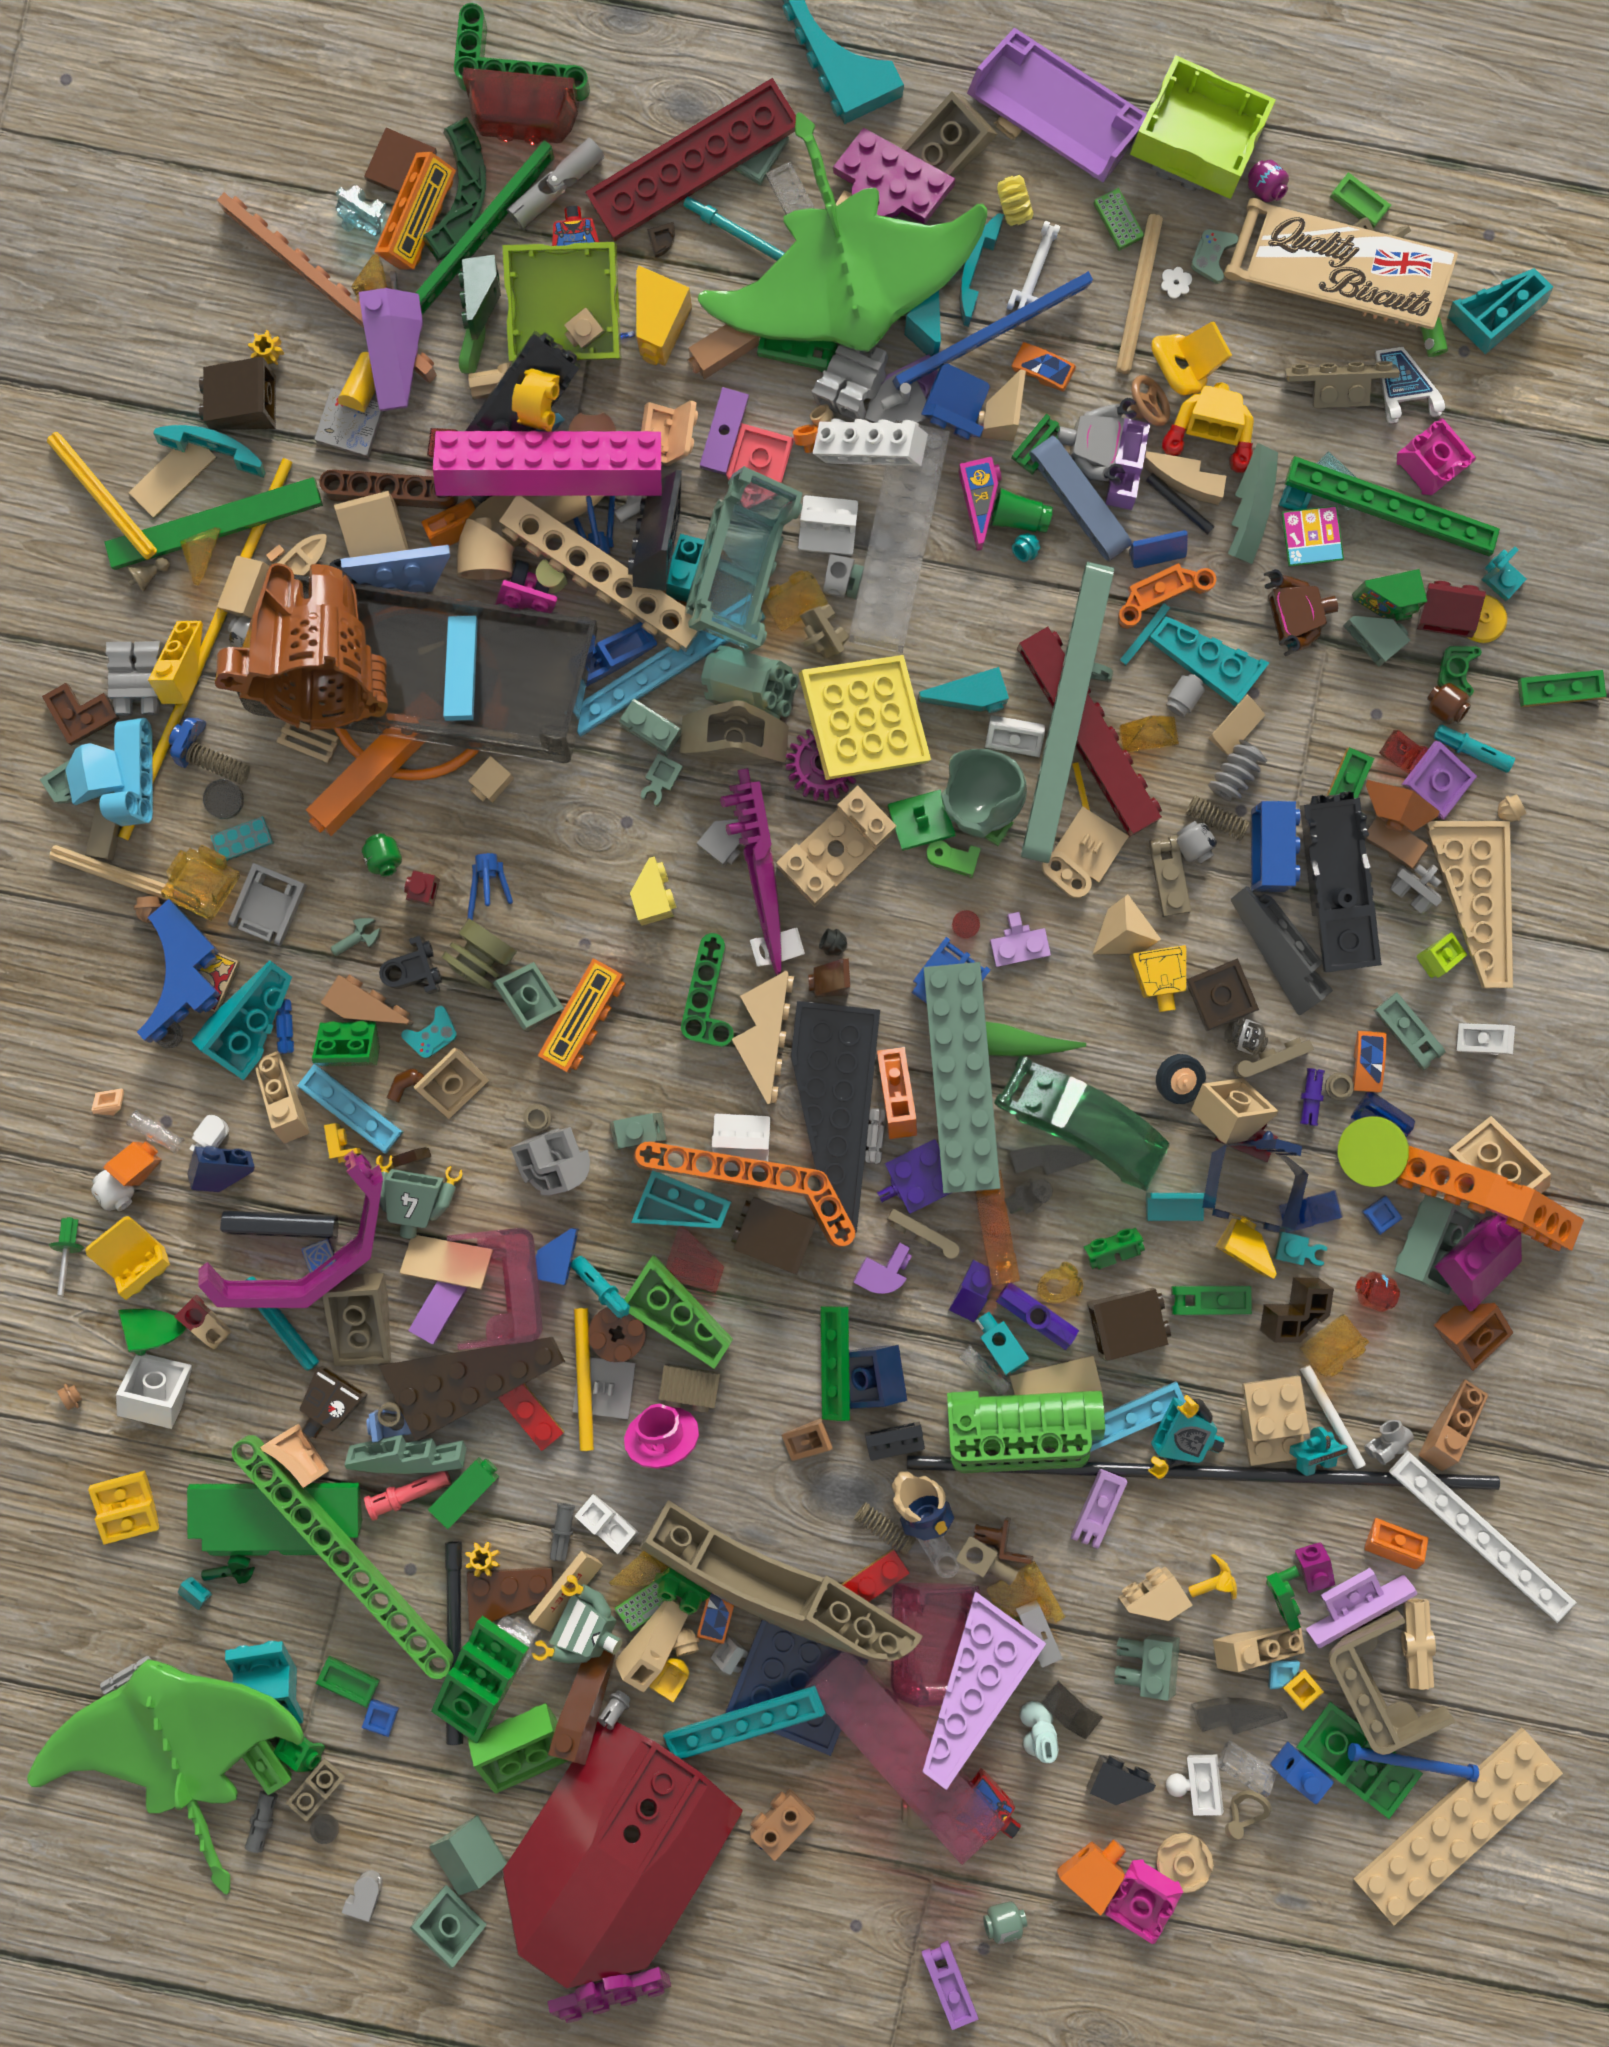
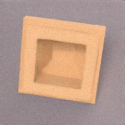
M117 1089L95 1093L92 1113L114 1116L121 1109L124 1090Z

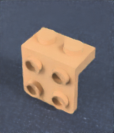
M688 401L676 409L651 402L645 404L641 431L661 432V465L669 466L687 457L692 452L694 446L692 432L698 419L696 402Z

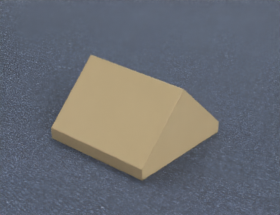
M236 556L217 608L239 617L245 616L251 619L269 565L262 561Z
M453 1048L414 1088L450 1119L489 1079L460 1049Z

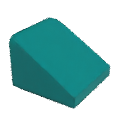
M1285 485L1278 505L1290 510L1307 509L1313 494Z
M193 1577L183 1581L178 1589V1594L197 1610L201 1609L212 1595L208 1589Z

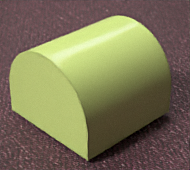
M543 559L536 569L537 580L543 586L549 588L548 593H557L567 584L566 576L564 573H560L548 564L549 562Z

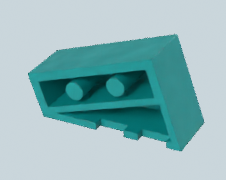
M1533 268L1506 279L1501 284L1487 290L1484 288L1477 291L1475 295L1453 301L1447 318L1486 355L1548 302L1554 286Z

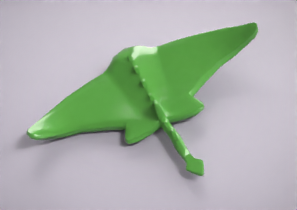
M798 112L795 121V134L804 140L816 184L824 201L825 209L808 208L795 210L784 216L783 222L796 241L758 281L734 291L704 290L699 293L698 301L708 314L739 332L771 340L831 341L851 349L868 352L883 338L895 321L944 287L969 259L982 236L987 219V208L984 204H976L952 222L928 226L877 215L879 191L877 188H865L851 195L837 206L827 179L820 150L813 136L815 125L805 115Z
M147 1659L134 1671L127 1683L76 1712L49 1738L37 1755L27 1776V1781L31 1787H41L71 1771L95 1770L146 1787V1809L148 1813H163L174 1808L181 1810L186 1806L188 1819H192L195 1826V1835H198L200 1852H203L212 1872L211 1880L227 1895L230 1892V1874L222 1868L198 1801L226 1804L236 1800L238 1795L237 1789L224 1773L261 1741L280 1737L299 1745L304 1740V1734L295 1717L269 1695L243 1684L195 1676L171 1665Z

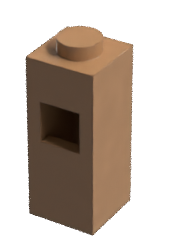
M725 324L688 348L690 358L687 361L695 374L700 372L705 380L759 345V336L739 332Z

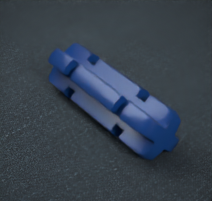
M289 999L283 1000L281 1008L277 1009L278 1015H275L277 1038H279L277 1049L281 1054L294 1051V1041H291V1037H293L292 1015L289 1014V1011H292Z

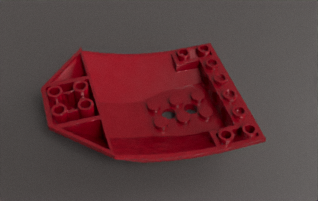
M597 1721L586 1764L583 1765L575 1762L570 1764L502 1870L517 1955L566 1989L600 1981L606 1977L647 1969L686 1909L743 1812L735 1802L701 1772L657 1742L618 1722L610 1730L607 1729L608 1724L604 1727ZM647 1800L653 1803L655 1807L653 1816L647 1817L641 1813L640 1805L642 1801ZM627 1826H634L638 1829L639 1839L637 1842L629 1843L625 1840L623 1833Z

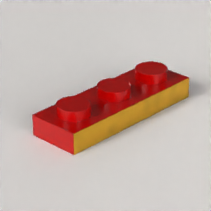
M526 1384L498 1398L541 1451L564 1433V1430Z
M893 1548L841 1585L869 1602L910 1574V1572Z

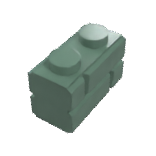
M636 699L632 700L619 720V724L623 729L651 747H656L657 751L665 756L670 754L681 737V728Z

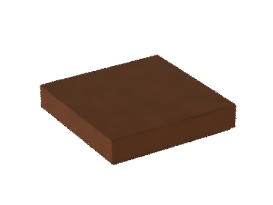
M385 128L364 178L366 181L399 194L416 153L432 152L436 155L437 150L435 147Z

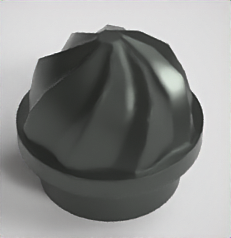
M828 928L822 935L819 949L824 950L828 956H839L847 949V938L840 930Z

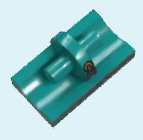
M1315 1427L1310 1432V1438L1291 1445L1289 1453L1297 1459L1296 1469L1302 1474L1309 1476L1315 1474L1317 1464L1324 1468L1337 1466L1338 1457L1347 1454L1348 1446L1339 1444L1334 1439L1332 1432H1327L1323 1427Z

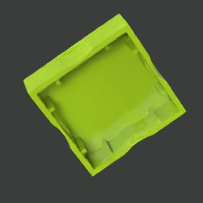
M1175 55L1162 82L1157 98L1152 103L1139 129L1130 155L1231 199L1276 99L1242 84L1223 79L1212 71Z
M615 242L573 243L566 246H548L544 244L502 245L504 284L508 296L507 338L510 362H513L534 330L541 335L545 332L554 338V342L562 345L566 351H572L577 356L576 360L622 359L617 245ZM584 308H587L605 330V333L583 349L579 344L576 347L571 344L565 336L568 330L564 325Z

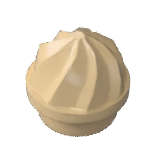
M1517 794L1512 797L1506 796L1498 805V815L1504 821H1520V817L1527 814Z
M682 1628L672 1649L676 1650L677 1657L690 1655L699 1651L698 1643H700V1640L696 1637L693 1630Z

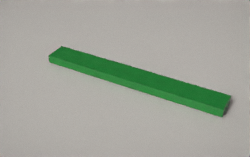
M544 140L417 290L416 294H419L422 315L463 268L462 259L471 258L507 216L508 212L506 209L528 191L554 160L553 149L548 142Z
M1296 456L1291 460L1284 485L1489 557L1495 550L1500 528Z
M312 477L141 531L157 549L156 554L150 558L152 559L323 506L317 481ZM125 535L104 542L110 566L114 570L149 560L142 557Z

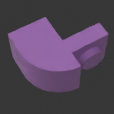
M898 1242L886 1267L865 1257L853 1282L871 1292L879 1294L897 1290L907 1279L897 1272L899 1268L902 1270L906 1268L912 1256L908 1254L910 1248Z

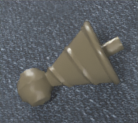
M158 557L155 560V565L129 567L128 569L133 576L128 581L129 584L132 586L137 583L144 592L158 571L166 572L169 569V560L165 557Z

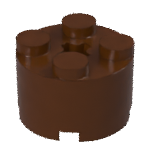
M605 1307L594 1316L590 1323L588 1332L589 1344L602 1359L609 1362H625L633 1358L644 1346L647 1338V1326L631 1314L618 1318L608 1307ZM621 1326L625 1337H620L617 1340L613 1338L614 1333L611 1329Z

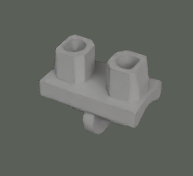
M1419 864L1414 871L1422 876L1420 879L1403 865L1399 867L1397 877L1390 888L1400 897H1403L1411 887L1418 891L1419 894L1411 902V905L1417 911L1423 914L1433 904L1438 906L1442 901L1441 895L1427 885V882H1429L1436 888L1441 883L1434 876L1438 870L1435 865L1426 870Z

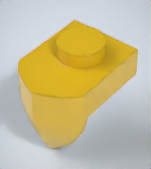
M678 1658L667 1659L662 1671L650 1684L649 1688L671 1703H674L689 1679L690 1674L686 1663Z

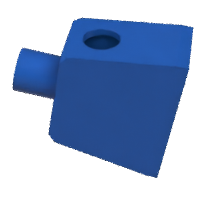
M1288 1741L1270 1763L1289 1784L1315 1805L1319 1803L1334 1783L1330 1775ZM1294 1759L1293 1765L1286 1770L1288 1763Z

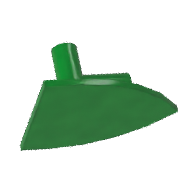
M153 1309L118 1310L128 1352H135L138 1356L145 1355L146 1350L156 1349L171 1343L187 1329L174 1317L175 1315Z

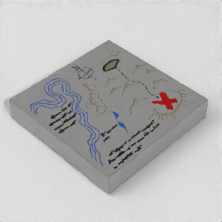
M331 388L314 440L316 443L369 458L384 411H380L378 402L373 400L370 401L365 413L338 403L341 391Z

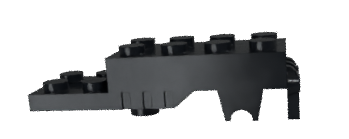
M534 330L472 418L465 431H536V428L517 423L518 414L512 411V396L515 385L522 384L526 377L524 372L529 369L560 376V391L558 397L552 400V408L580 368V364L576 362L577 356L570 350L566 351L559 343L554 342V338L545 332L541 335ZM489 496L472 497L478 502L483 503Z
M1351 791L1340 792L1339 794L1326 797L1325 795L1312 796L1310 804L1300 805L1312 916H1317L1323 972L1380 966L1382 964L1375 902L1372 897L1374 893L1373 887H1371L1372 876L1369 870L1371 867L1365 846V839L1369 836L1366 828L1367 815L1361 811L1360 798H1354V794Z

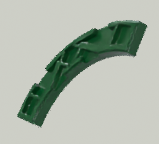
M468 117L444 128L443 132L454 154L458 183L455 200L450 211L437 226L424 234L422 238L437 262L449 254L475 223L485 197L486 166L484 165L481 152L482 147Z

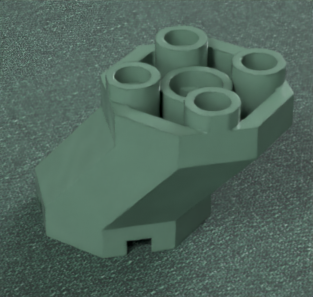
M719 646L716 649L718 650L717 653H710L706 657L701 675L702 685H707L708 692H704L706 700L715 705L730 701H744L771 714L777 719L790 715L795 690L799 684L798 676L793 674L790 666L779 660L768 659L727 646Z

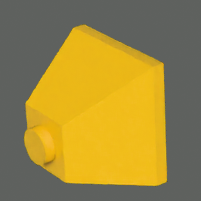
M1232 1218L1215 1247L1258 1274L1274 1279L1276 1271L1262 1234L1255 1230L1257 1225L1243 1218L1241 1220Z

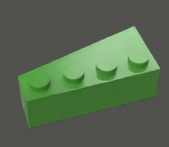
M655 1255L650 1258L624 1298L630 1305L629 1314L714 1369L733 1340Z

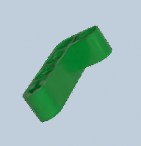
M709 933L701 939L681 1023V1031L688 1040L716 1047H726L732 1043L734 1038L732 1027L724 1021L710 1018L726 945L720 935ZM712 940H716L717 945L720 947V950H714L712 957L713 960H718L717 964L709 960L701 961L703 956L708 959L709 949L705 946L706 944H711ZM703 967H711L714 970V977L710 981H703L699 978V972ZM697 994H705L708 997V1003L704 1008L694 1007L693 998ZM691 1021H698L702 1025L701 1032L696 1036H691L687 1033L686 1028ZM718 1027H725L729 1030V1037L724 1042H718L714 1039V1031Z

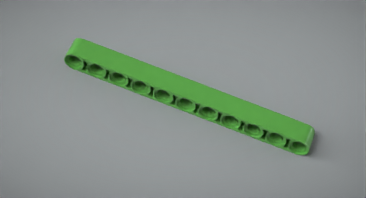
M248 1435L239 1440L232 1448V1458L418 1666L432 1679H442L445 1677L454 1661L451 1650L308 1491L300 1485L290 1471L274 1457L261 1450L260 1447L265 1444L260 1438ZM243 1444H248L253 1448L254 1454L252 1457L246 1456L242 1452ZM262 1465L269 1466L272 1469V1478L263 1476L261 1473ZM280 1487H288L292 1492V1498L286 1499L282 1497ZM299 1509H308L311 1513V1520L301 1518ZM324 1529L328 1531L331 1537L330 1541L321 1540L318 1536V1530ZM345 1551L348 1553L350 1561H340L337 1557V1552ZM363 1572L367 1574L369 1582L365 1584L360 1583L356 1578V1573ZM375 1594H384L388 1598V1604H379L375 1599ZM403 1615L407 1619V1625H398L394 1620V1616ZM413 1637H423L427 1645L425 1647L417 1646L413 1641ZM436 1657L442 1658L446 1666L438 1668L434 1666L432 1659Z

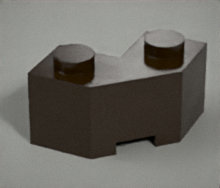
M1293 1277L1290 1303L1264 1304L1260 1331L1275 1343L1302 1342L1308 1336L1307 1332L1318 1322L1323 1323L1330 1316L1334 1288L1320 1278Z

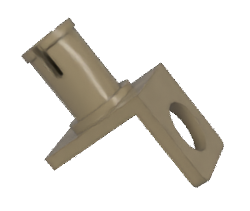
M972 1536L968 1537L956 1557L957 1562L984 1578L985 1574L989 1572L1006 1582L1009 1586L1013 1583L1019 1571L999 1559L995 1547L992 1546L990 1548ZM977 1547L982 1550L983 1558L979 1563L973 1564L967 1560L966 1554L970 1548Z

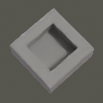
M726 1634L724 1645H718L711 1659L723 1672L731 1675L732 1672L739 1673L742 1670L738 1662L741 1657L747 1659L749 1653L735 1638Z

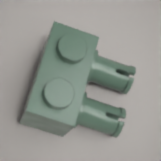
M1151 1634L1144 1641H1137L1119 1637L1117 1646L1120 1649H1117V1655L1140 1658L1143 1665L1141 1670L1117 1666L1115 1675H1118V1677L1114 1678V1683L1117 1685L1139 1687L1141 1697L1169 1701L1176 1695L1180 1638Z

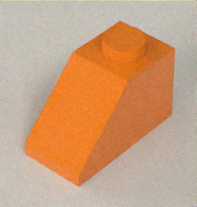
M146 1141L144 1143L132 1142L107 1162L103 1168L124 1186H140L162 1160L156 1155L158 1150Z

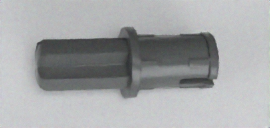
M557 1503L555 1526L551 1528L553 1538L550 1559L562 1562L566 1560L570 1535H573L571 1526L575 1505Z

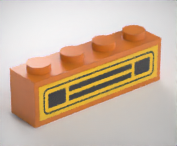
M432 152L416 153L374 253L399 270H414L421 260V252L425 245L422 239L423 235L432 230L431 228L436 217L441 213L442 202L446 193L453 185L456 169Z
M593 958L538 1056L568 1073L572 1069L577 1070L584 1058L581 1052L585 1045L591 1046L598 1034V1031L594 1029L600 1020L603 1022L606 1020L612 1009L609 1006L613 996L619 997L626 984L622 981L624 978L623 974Z

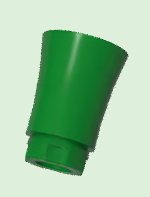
M1000 488L993 508L991 526L1047 533L1053 507Z

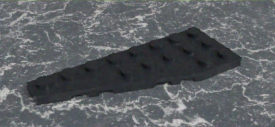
M797 1001L791 1058L815 1168L827 1175L854 1227L855 1233H857L880 1010ZM824 1201L825 1214L830 1217L834 1212V1207L830 1202ZM838 1217L833 1221L827 1222V1224L829 1226L835 1224L836 1228L838 1229L836 1222L841 1220Z

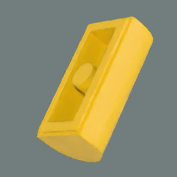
M369 352L360 353L338 397L339 404L365 413L376 390Z

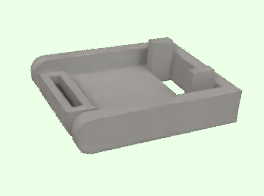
M253 863L229 918L228 925L235 927L239 918H242L238 929L269 942L272 941L276 932L274 944L281 946L307 885ZM269 875L288 883L285 892L281 893L264 886L263 883L266 876Z

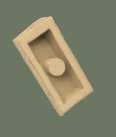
M1246 695L1208 739L1228 756L1233 753L1235 745H1240L1239 740H1244L1263 719L1265 714L1249 695Z

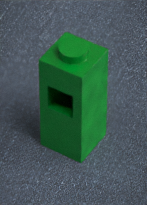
M478 1457L436 1500L428 1511L444 1527L449 1529L499 1477L495 1473L497 1468L488 1459L482 1460Z

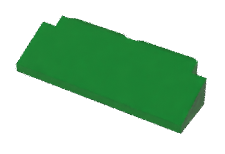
M310 1483L304 1487L349 1538H358L363 1521L359 1483ZM255 1484L188 1485L187 1539H202V1551H207L209 1555L258 1556L267 1555L270 1551H279L282 1555H319ZM280 1487L282 1497L291 1499V1490L288 1487ZM300 1508L299 1515L301 1518L311 1520L310 1511L306 1508ZM324 1529L318 1530V1536L321 1540L330 1541L331 1537L328 1531Z

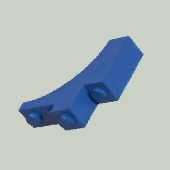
M170 899L148 917L161 939L166 962L164 987L159 1002L146 1023L137 1031L140 1037L148 1043L161 1040L168 1033L167 1028L174 1022L179 1023L188 1016V1009L190 1007L198 1013L210 1011L218 1003L217 998L221 995L199 971L202 967L206 969L212 965L217 959L215 955L220 951Z

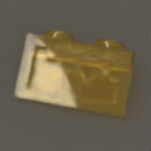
M797 571L788 578L789 581L781 586L777 584L770 587L769 594L763 604L767 607L780 631L802 620L800 615L804 612L828 604L814 575L809 571Z
M1341 1314L1299 1349L1320 1375L1333 1377L1343 1370L1344 1366L1342 1364L1348 1359L1352 1358L1354 1360L1366 1351L1365 1346L1369 1344V1341L1359 1333L1345 1314Z

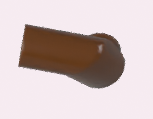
M408 1069L397 1074L386 1098L400 1103L405 1088L412 1085L415 1086L424 1075L421 1072H417V1069Z

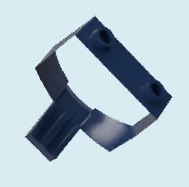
M1267 1131L1262 1139H1258V1141L1247 1140L1242 1144H1226L1212 1152L1202 1208L1213 1210L1212 1216L1229 1219V1216L1232 1215L1264 1224V1230L1280 1233V1229L1296 1230L1309 1174L1287 1156H1301L1302 1146L1274 1139L1273 1133ZM1236 1145L1256 1146V1149L1275 1153L1290 1167L1295 1175L1281 1226L1215 1209L1226 1147Z

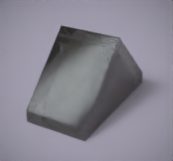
M1059 1680L1041 1701V1704L1065 1728L1085 1740L1103 1718L1102 1715Z

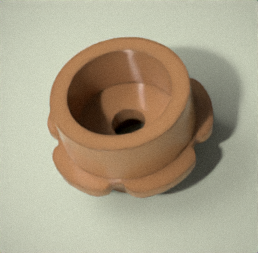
M64 1384V1388L57 1391L68 1411L74 1407L78 1409V1402L82 1400L75 1385L69 1387L67 1384Z

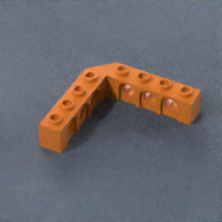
M1409 1146L1407 1166L1396 1181L1397 1185L1412 1190L1413 1186L1419 1187V1192L1436 1198L1437 1194L1443 1195V1200L1460 1206L1461 1202L1469 1204L1467 1208L1484 1214L1486 1210L1497 1213L1507 1219L1505 1224L1519 1229V1232L1531 1236V1239L1543 1243V1246L1560 1252L1561 1247L1573 1250L1584 1219L1530 1187L1515 1184L1499 1174ZM1449 1176L1448 1182L1444 1184L1446 1178ZM1474 1184L1473 1189L1468 1193L1470 1186Z

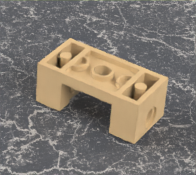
M856 786L837 804V810L800 845L796 843L776 862L777 869L815 908L895 832L896 825L859 786ZM832 842H839L843 845L844 852L838 857L831 856L828 852V846Z

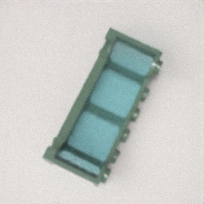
M743 466L732 474L728 481L727 495H725L724 500L718 499L714 507L686 604V613L692 615V618L688 621L689 628L696 631L703 630L743 647L744 651L749 653L761 647L765 642L767 631H765V625L760 622L762 619L761 606L769 594L770 588L767 586L769 578L776 569L777 562L774 560L777 551H779L783 543L784 537L781 536L783 527L792 519H797L802 510L800 501L803 493Z

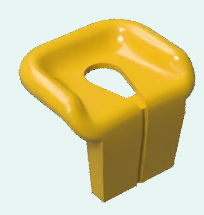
M1215 322L1206 324L1186 337L1180 334L1156 336L1151 342L1152 353L1167 382L1180 395L1200 393L1203 387L1207 385V377L1232 356ZM1175 357L1187 361L1189 366L1181 369L1177 365Z

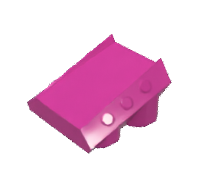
M1443 418L1434 422L1428 429L1413 438L1397 453V465L1403 467L1422 490L1421 494L1424 495L1436 493L1476 460L1474 454Z
M1143 1859L1133 1860L1122 1883L1107 1906L1105 1914L1149 1943L1155 1944L1169 1917L1173 1914L1183 1894V1890L1179 1881L1175 1882L1144 1863Z

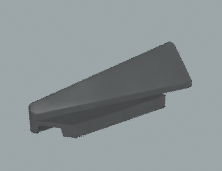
M1246 886L1231 898L1236 911L1298 1015L1305 1013L1333 991L1315 971L1322 965V960L1271 896L1266 894L1260 897L1255 896L1250 887Z

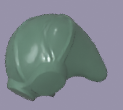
M969 749L955 753L949 760L947 788L941 793L943 807L950 820L955 822L960 830L971 836L984 838L990 832L1003 828L1012 822L1021 812L1027 795L1025 776L1014 759L996 751Z

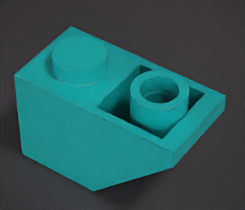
M680 534L672 556L666 594L671 598L684 602L688 601L704 539Z

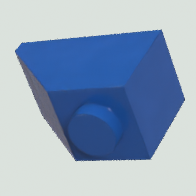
M569 1229L537 1250L536 1255L532 1254L528 1271L533 1272V1279L561 1285L568 1283L579 1229Z

